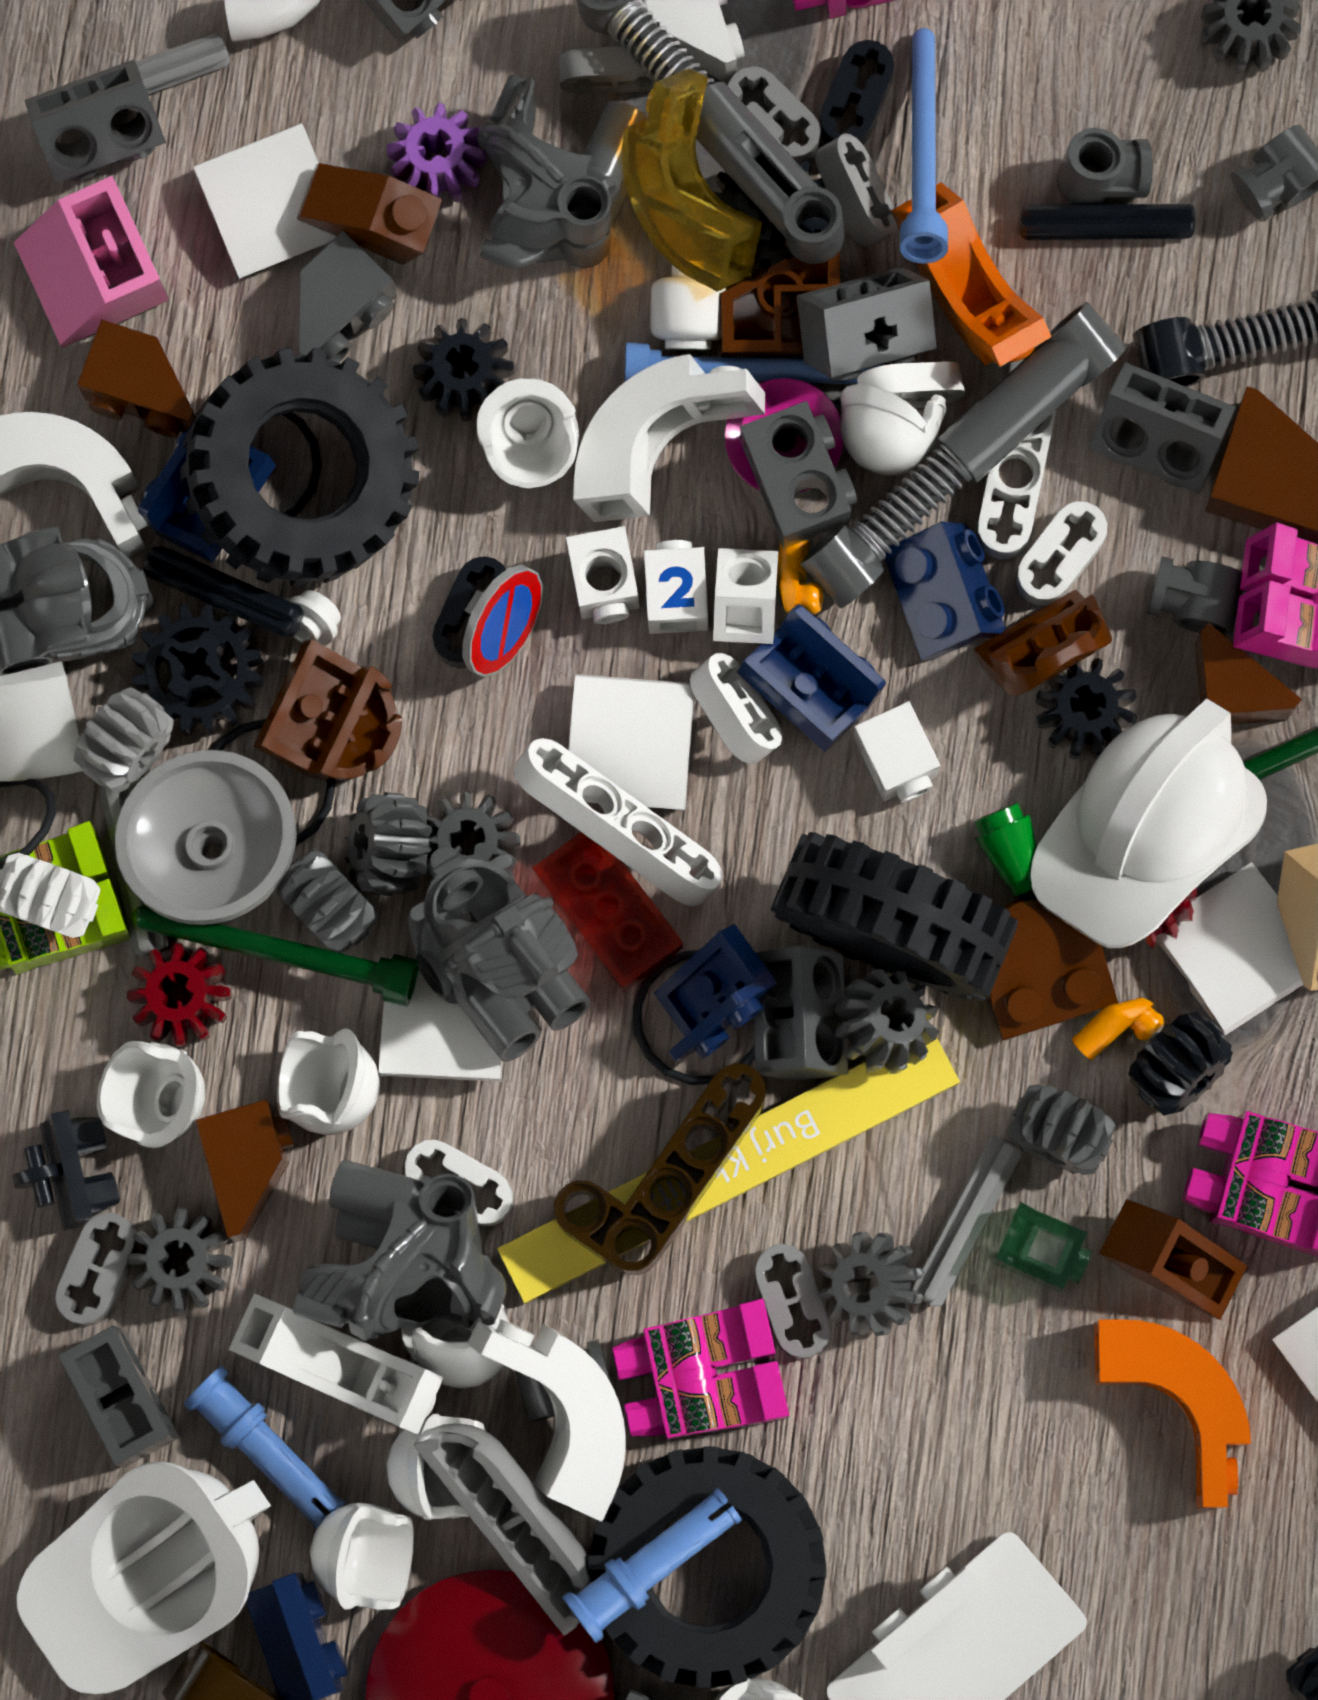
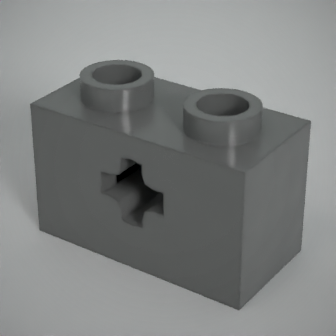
M898 267L796 295L804 363L827 375L829 379L837 381L855 379L863 373L865 368L879 364L910 363L915 360V354L937 348L930 280L906 268Z

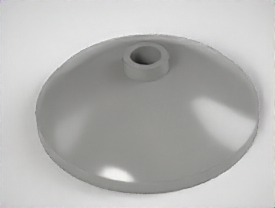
M202 750L185 753L155 767L136 784L128 795L116 825L115 851L117 862L123 878L131 891L144 905L155 913L167 919L186 924L207 925L226 922L240 917L259 906L282 882L295 852L297 839L295 815L280 783L268 770L257 762L245 756L221 750ZM219 844L223 846V851L218 857L212 859L204 857L206 849L211 845Z

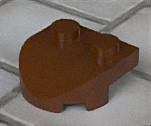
M1075 589L1006 629L1002 634L974 648L981 667L1009 695L1018 696L1029 692L1112 642V635L1095 597L1091 594L1084 598Z
M313 639L305 640L253 747L302 774L318 780L337 781L352 779L377 770L393 754L402 729V716L397 714L395 702L390 692L392 685L373 666L361 667Z
M1036 896L1021 898L1003 907L1011 912V917L1018 920V927L988 998L996 1027L1002 1040L1118 1003L1101 945L1045 910L1038 903Z

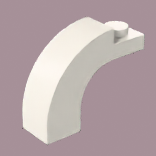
M690 354L666 359L645 368L620 385L606 399L592 418L578 450L575 463L573 500L593 522L650 516L652 471L659 454L666 444L681 431L699 423L765 415V392L747 369L735 366H719L706 374Z
M19 412L0 415V496L25 483L36 480L52 479L70 483L84 491L94 501L117 546L128 558L146 548L138 533L139 530L148 526L146 521L138 513V507L131 494L120 500L121 496L135 490L140 485L124 458L106 439L85 425L58 415L39 412Z
M255 1293L228 1349L417 1435L425 1418L431 1413L435 1405L436 1394L444 1378L318 1321L294 1315L292 1309Z
M501 1319L497 1329H494L478 1321L467 1344L481 1355L539 1381L551 1399L555 1415L554 1436L533 1484L547 1497L602 1522L620 1482L624 1466L626 1442L624 1419L620 1403L607 1376L583 1349L543 1324L533 1346H531L535 1335L510 1322Z

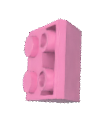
M113 176L58 199L13 242L61 348L95 334L101 319L117 324L169 301Z

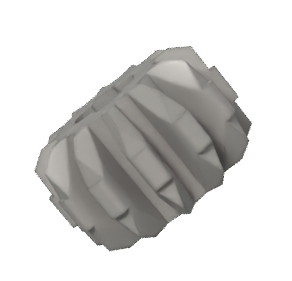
M132 687L124 689L120 693L111 695L103 707H98L97 713L92 720L86 723L87 727L84 733L77 739L74 762L83 769L84 774L101 787H107L117 794L128 787L136 785L142 775L149 773L151 766L161 757L160 753L163 748L170 742V733L173 730L174 720L158 702L146 693L142 694Z

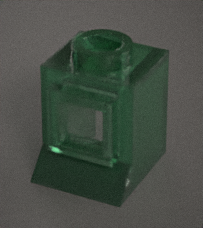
M1020 1201L1013 1213L1012 1221L1001 1247L997 1251L992 1263L1059 1293L1064 1289L1067 1280L1079 1284L1092 1254V1250L1082 1246L1087 1232L1041 1213Z

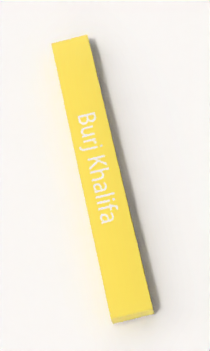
M938 1038L929 1045H926L928 1053L922 1061L916 1065L908 1063L907 1068L898 1074L890 1075L884 1066L875 1073H866V1064L864 1062L848 1070L847 1075L836 1076L759 1115L685 1223L959 1085L960 1081ZM716 1137L688 1151V1153L698 1160L711 1159L720 1150V1138ZM647 1173L608 1193L626 1204ZM673 1179L659 1181L651 1192L652 1203L663 1211H672L679 1208L686 1198L685 1188L680 1182ZM593 1199L566 1213V1219L577 1227L588 1226L597 1219L600 1213V1204L596 1199ZM556 1219L497 1248L524 1304L606 1264L605 1261L570 1238L560 1228ZM630 1229L625 1231L618 1237L616 1253L620 1257L650 1242V1238L640 1230Z

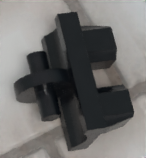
M68 1110L51 1113L48 1116L49 1120L40 1124L48 1165H46L41 1144L26 1147L24 1152L28 1169L12 1175L15 1189L33 1187L37 1208L55 1204L50 1184L53 1182L63 1230L82 1227L94 1215L115 1207L120 1203V1197L112 1172L84 1178L79 1157L101 1153L106 1149V1137L101 1119L99 1117H77L70 1119Z

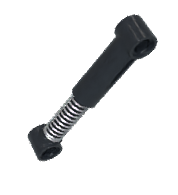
M1318 290L1311 292V297L1307 304L1300 300L1297 306L1289 303L1287 308L1279 305L1276 311L1270 307L1267 309L1266 314L1259 310L1256 316L1249 312L1245 318L1238 315L1235 321L1228 317L1225 324L1221 320H1217L1215 326L1210 322H1207L1205 326L1201 324L1197 326L1191 323L1190 318L1173 317L1145 325L1133 334L1141 367L1143 370L1189 387L1202 381L1205 378V371L1207 369H1214L1218 362L1224 367L1225 360H1229L1230 363L1234 364L1236 358L1239 357L1244 362L1246 355H1250L1254 360L1256 353L1260 352L1261 356L1265 357L1267 350H1270L1275 355L1277 348L1286 352L1287 346L1290 345L1295 350L1297 343H1301L1303 347H1306L1309 340H1311L1312 344L1316 345L1318 342Z

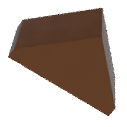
M1207 623L1201 630L1194 644L1200 704L1205 699H1208L1230 712L1231 725L1288 720L1302 699L1243 650L1233 647V642L1210 623Z

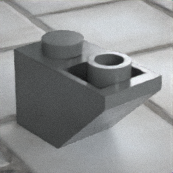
M344 231L335 237L300 271L299 354L307 355L313 348L327 350L326 359L340 363L349 353L352 347L350 341L365 326L373 329L387 318L395 305L392 301L397 297L393 279Z

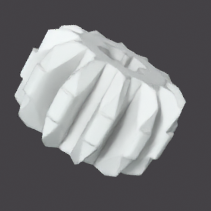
M16 853L8 855L3 869H0V912L75 938L83 936L89 921H93L98 907L96 902L101 889L91 878L28 855Z

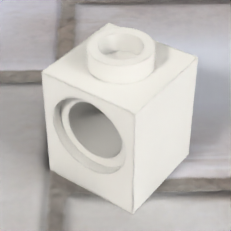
M625 526L566 537L581 620L593 617L596 624L614 623L628 618L629 610L640 609ZM600 567L613 568L621 576L619 583L607 591L594 589L587 580L590 574Z
M718 548L713 641L773 644L778 551Z
M910 701L854 727L853 739L884 802L895 796L899 797L901 803L908 802L933 789L931 780L938 777L941 765Z

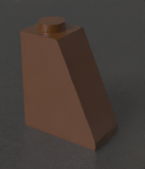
M1247 386L1240 401L1205 512L1261 530L1277 522L1297 529L1298 538L1318 544V442L1259 390Z

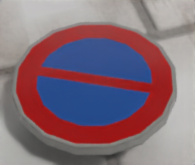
M522 564L509 567L497 576L483 593L478 590L476 591L464 610L470 617L463 637L462 658L469 671L482 677L497 674L510 664L524 647L537 622L542 605L543 584L538 572Z

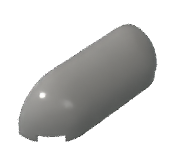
M461 1423L439 1425L423 1432L413 1446L562 1634L565 1636L579 1624V1621L562 1596L569 1591L577 1594L593 1582L592 1570H588V1556L580 1542L506 1448L490 1433L478 1427Z

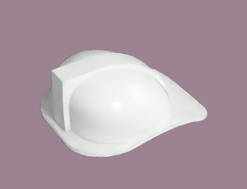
M1205 699L1187 717L1177 714L1153 716L1130 726L1110 742L1094 763L1084 784L1066 804L1036 848L1031 866L1032 889L1038 903L1045 910L1095 943L1106 948H1123L1133 945L1159 928L1174 909L1203 880L1256 836L1266 816V792L1260 780L1245 768L1238 751L1231 744V713L1212 701Z
M151 1462L138 1466L124 1474L76 1522L34 1558L26 1569L17 1593V1611L59 1678L68 1687L80 1693L88 1694L111 1693L123 1689L225 1627L240 1613L247 1600L259 1560L258 1537L251 1521L271 1505L254 1480L231 1492L226 1485L209 1474L185 1469L173 1463Z

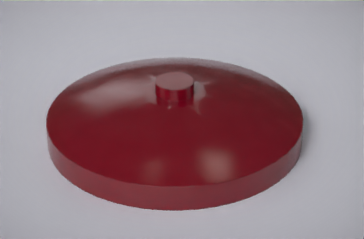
M480 1570L454 1575L438 1581L414 1596L398 1611L389 1622L374 1650L366 1683V1700H615V1684L610 1657L602 1639L595 1643L580 1622L571 1632L564 1636L514 1572Z

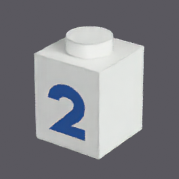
M668 540L657 543L656 550L644 551L649 634L709 631L704 547L692 548V543L686 540Z

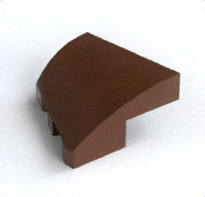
M839 252L834 258L825 263L818 264L802 262L795 256L788 260L786 258L769 267L764 273L748 281H742L721 292V357L804 356L796 295L840 284Z

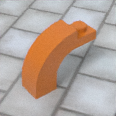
M940 182L936 185V212L941 215L948 226V251L942 259L936 262L915 264L922 277L930 280L931 292L949 322L969 349L985 366L993 361L1001 367L1007 362L1022 360L1034 351L1035 346L1051 338L1046 322L1038 312L1024 302L1006 283L987 253L964 200ZM912 199L891 210L899 231L903 221L912 212Z
M1098 1319L1094 1322L1095 1385H1142L1156 1389L1175 1401L1188 1418L1194 1435L1196 1508L1228 1507V1495H1237L1238 1464L1236 1457L1227 1458L1226 1446H1246L1251 1444L1247 1413L1241 1396L1228 1373L1200 1344L1171 1328L1141 1320Z

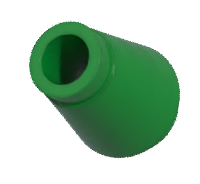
M1017 802L974 821L979 836L974 839L1006 886H1009L1013 897L1032 890L1031 866L1037 844L1030 814L1023 815Z

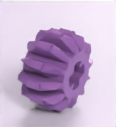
M440 102L434 108L433 117L429 118L425 117L424 112L420 108L415 107L412 110L414 126L403 122H396L394 132L399 141L387 145L386 152L388 158L396 162L390 168L391 177L402 182L407 181V184L423 191L426 189L427 193L439 198L440 192L448 191L450 198L454 202H459L462 199L459 184L477 187L480 183V178L474 168L487 164L486 151L478 147L477 135L481 129L478 127L467 128L469 122L468 115L463 110L455 113L448 120L445 105ZM443 148L447 150L448 156L446 158L436 155L431 161L427 160L426 153L428 151L438 154Z

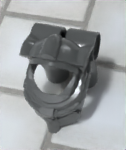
M510 75L490 116L494 124L487 122L477 135L478 145L488 152L492 164L503 182L502 198L504 202L491 221L490 233L493 237L491 241L485 239L480 252V258L510 269H520L535 262L565 260L571 265L580 268L594 267L601 263L609 253L611 227L615 224L616 215L625 201L649 147V142L644 135L650 120L643 112L629 104L609 101L602 112L584 155L572 153L546 143L532 134L536 114L533 97L535 81L532 77L526 80Z
M57 526L32 531L0 544V675L4 676L60 661L66 662L126 647H133L136 644L139 626L142 623L144 614L150 612L155 604V599L148 588L144 571L136 568L122 551L115 548V545L98 538L96 540L86 538L75 539L72 542L62 541L60 530ZM80 558L98 564L107 573L113 588L114 604L112 608L94 622H91L92 603L88 579Z
M450 847L437 849L431 856V875L433 880L427 890L425 900L413 907L408 914V929L415 947V959H419V970L435 994L448 1003L459 1004L501 1061L508 1062L526 1053L538 1041L541 1035V1031L527 1012L536 1008L549 1027L557 1031L576 1022L590 1007V998L567 970L573 965L578 956L576 945L564 920L562 921L561 917L552 908L554 904L553 899L550 897L542 898L536 892L527 896L516 884L513 876L512 858L508 854H501L491 861L481 859L461 860L455 849ZM468 912L471 917L470 922L460 917Z
M343 1160L336 1170L330 1190V1206L339 1209L336 1221V1237L378 1250L372 1257L359 1264H319L309 1267L302 1274L299 1284L300 1289L293 1306V1314L340 1328L347 1323L349 1324L350 1333L365 1341L372 1338L377 1339L384 1333H390L401 1327H422L439 1319H448L454 1323L462 1324L466 1328H469L478 1318H481V1322L486 1325L495 1324L505 1298L506 1283L500 1271L490 1263V1258L483 1255L475 1195L472 1186L467 1180L453 1174H442L433 1178L424 1175L418 1180L349 1160Z

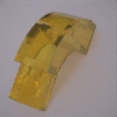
M688 68L654 82V87L650 91L646 102L647 119L624 128L622 142L623 173L634 212L653 245L674 267L686 276L718 292L751 276L762 222L733 209L721 201L710 189L701 173L696 155V135L708 77Z

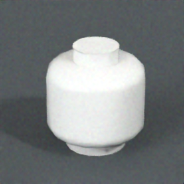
M672 265V276L660 278L651 286V333L654 337L665 340L664 349L712 350V341L720 339L722 334L721 292L727 290V286L719 279L707 277V266Z

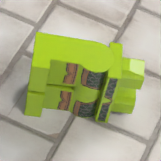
M90 821L67 829L68 833L40 843L28 856L94 880L101 890L96 902L98 907L93 921H89L83 936L71 938L0 912V970L10 967L16 975L33 970L35 967L52 964L131 940L128 925L116 889L112 884L113 880L98 834ZM21 849L0 856V862L5 861L8 855L15 854Z

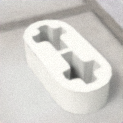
M959 363L889 364L869 369L857 377L858 384H869L894 393L908 402L913 408H925L926 403L932 399L933 395L943 396L946 400L945 404L954 402L965 395Z
M1081 501L1067 504L1057 513L1023 557L1018 567L1016 584L1019 593L1026 601L1036 606H1048L1065 596L1100 551L1107 535V521L1103 512L1097 506ZM1083 518L1089 520L1092 523L1089 534L1094 539L1090 542L1082 537L1070 551L1065 549L1062 545L1067 540L1070 527L1066 522L1070 520L1072 523L1078 524ZM1054 556L1059 559L1061 563L1057 567L1053 578L1058 586L1054 588L1049 584H1045L1040 590L1034 588L1031 585L1034 574L1030 568L1034 566L1042 570Z
M715 653L691 673V689L732 754L742 762L757 764L781 745V728L760 693L736 673L740 664L729 655Z
M425 1140L415 1145L408 1153L405 1161V1175L407 1177L418 1180L423 1177V1171L417 1166L419 1159L422 1156L426 1159H432L439 1152L445 1155L442 1164L449 1172L466 1179L467 1182L484 1189L488 1186L489 1182L498 1185L495 1194L502 1201L501 1206L497 1210L487 1207L482 1215L477 1213L478 1225L494 1226L504 1221L510 1214L514 1203L513 1191L508 1181L495 1170L438 1140Z

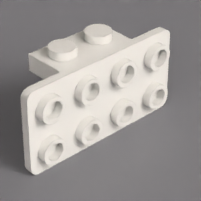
M1003 1533L955 1575L948 1567H945L919 1590L926 1600L908 1616L899 1607L872 1631L878 1642L829 1683L827 1696L829 1700H1005L1082 1633L1086 1628L1087 1619L1084 1613L1021 1539L1014 1533Z

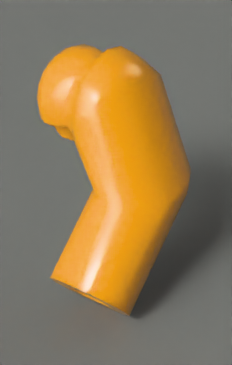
M808 540L784 549L781 542H779L777 586L784 610L787 613L797 604L802 605L812 615L819 613L822 609L823 589L816 583H806L807 572L800 565L802 559L809 553Z
M1139 997L1104 1007L1072 1038V1041L1083 1055L1090 1060H1094L1128 1028L1132 1029L1138 1039L1148 1040L1164 1025V1019L1160 1013L1152 1008L1153 1002Z

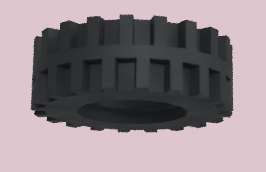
M292 348L278 349L272 357L260 360L257 356L247 361L237 372L231 376L228 375L202 404L195 414L197 416L192 428L187 432L183 447L187 448L186 462L180 468V482H188L190 498L185 502L189 516L198 514L206 529L200 536L208 546L216 541L229 554L225 561L227 564L235 569L243 564L258 572L256 580L270 583L273 579L278 578L290 580V587H304L310 581L323 579L324 583L338 579L353 568L357 569L395 536L394 531L408 517L413 506L408 503L411 490L419 483L420 471L412 470L411 457L419 450L416 436L406 437L401 422L408 414L402 403L393 408L382 394L388 385L379 376L371 383L356 372L360 365L359 362L349 357L341 364L326 359L327 350L313 348L307 355H293ZM293 411L316 414L334 424L349 442L356 463L354 486L345 503L332 514L312 520L288 517L270 507L255 489L248 468L250 444L258 429L272 417Z
M816 832L801 835L770 909L771 912L776 913L775 917L789 923V927L793 930L813 937L812 940L822 946L831 947L842 952L841 954L847 958L862 961L873 966L875 970L883 969L886 974L887 972L894 974L897 971H906L907 982L927 985L943 994L948 995L951 992L963 999L971 1000L973 997L980 1001H985L986 998H989L1018 927V920L1011 917V912L1006 908L991 904L992 899L984 894L966 889L965 884L955 879H946L933 873L931 868L921 864L917 866L902 860L899 855L888 851L883 853L871 849L865 843L855 840L850 843L836 835L826 834L824 837Z
M714 1446L672 1451L648 1464L645 1463L635 1470L633 1475L619 1488L617 1487L602 1522L597 1520L593 1530L594 1535L590 1555H588V1570H592L593 1581H595L606 1571L605 1563L611 1559L615 1561L618 1557L625 1562L638 1552L639 1549L655 1539L666 1524L681 1513L691 1511L709 1497L716 1488L728 1499V1502L719 1509L728 1510L733 1506L741 1519L749 1524L762 1543L767 1564L763 1588L752 1607L734 1621L712 1627L686 1623L666 1610L652 1587L646 1591L649 1599L645 1601L646 1605L640 1610L632 1607L605 1627L612 1641L614 1640L628 1655V1658L639 1667L645 1668L666 1681L695 1686L696 1688H711L746 1682L747 1678L752 1679L771 1670L791 1653L804 1639L814 1618L818 1614L822 1602L827 1566L820 1526H818L809 1503L802 1493L779 1470L755 1458L753 1455Z

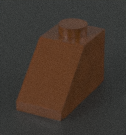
M318 163L314 168L296 219L334 236H338L344 231L358 246L404 265L424 253L443 199L389 175Z
M266 1099L195 1120L226 1234L233 1242L245 1240L249 1236L289 1164L285 1148L294 1146V1139L288 1119L282 1118L279 1112L275 1113L273 1106Z
M1126 1199L1099 1252L1100 1255L1135 1278L1218 1320H1221L1247 1268L1246 1264L1180 1219Z

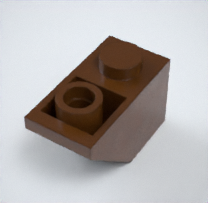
M101 319L77 383L85 400L90 402L88 407L92 411L111 419L122 420L125 413L146 420L144 423L146 428L166 437L177 438L179 432H185L190 429L196 420L195 413L158 338Z

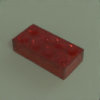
M582 832L532 867L534 875L623 993L684 949L683 941L624 863Z

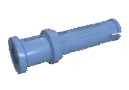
M222 1365L198 1386L185 1400L183 1406L188 1411L196 1409L221 1435L219 1442L225 1449L229 1447L233 1451L238 1447L317 1530L327 1515L314 1502V1498H317L330 1513L344 1506L346 1502L340 1499L264 1422L267 1418V1415L264 1413L265 1408L260 1403L252 1405L227 1379L229 1372Z
M718 1488L712 1491L713 1493L695 1506L689 1513L639 1549L638 1552L625 1562L620 1557L615 1561L613 1559L605 1563L606 1571L577 1594L569 1591L562 1596L567 1606L595 1643L603 1638L602 1630L632 1607L640 1610L646 1605L645 1601L649 1599L646 1591L670 1575L676 1568L733 1525L739 1524L742 1521L733 1506L715 1520H709L708 1517L728 1502V1499Z

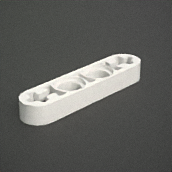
M1023 359L1016 362H1011L1009 373L1014 368H1016L1023 361ZM1056 410L1044 420L1043 425L1039 429L1032 431L1015 449L988 472L977 525V536L984 552L991 557L1010 559L1018 556L1027 546L1035 517ZM1020 459L1030 466L1033 478L1025 487H1008L1000 479V466L1007 460ZM993 495L1009 503L1028 502V508H1024L1019 504L1015 505L1011 525L1012 529L1021 531V535H1011L1007 544L996 542V532L987 529L988 525H998L1004 501L992 502L991 498Z
M536 739L515 762L513 769L515 778L529 795L676 901L688 906L701 905L721 883V867L708 851L562 745L549 739ZM583 795L594 799L602 807L605 814H600L593 810L585 802ZM632 831H636L648 839L653 846V850L641 845L633 836Z

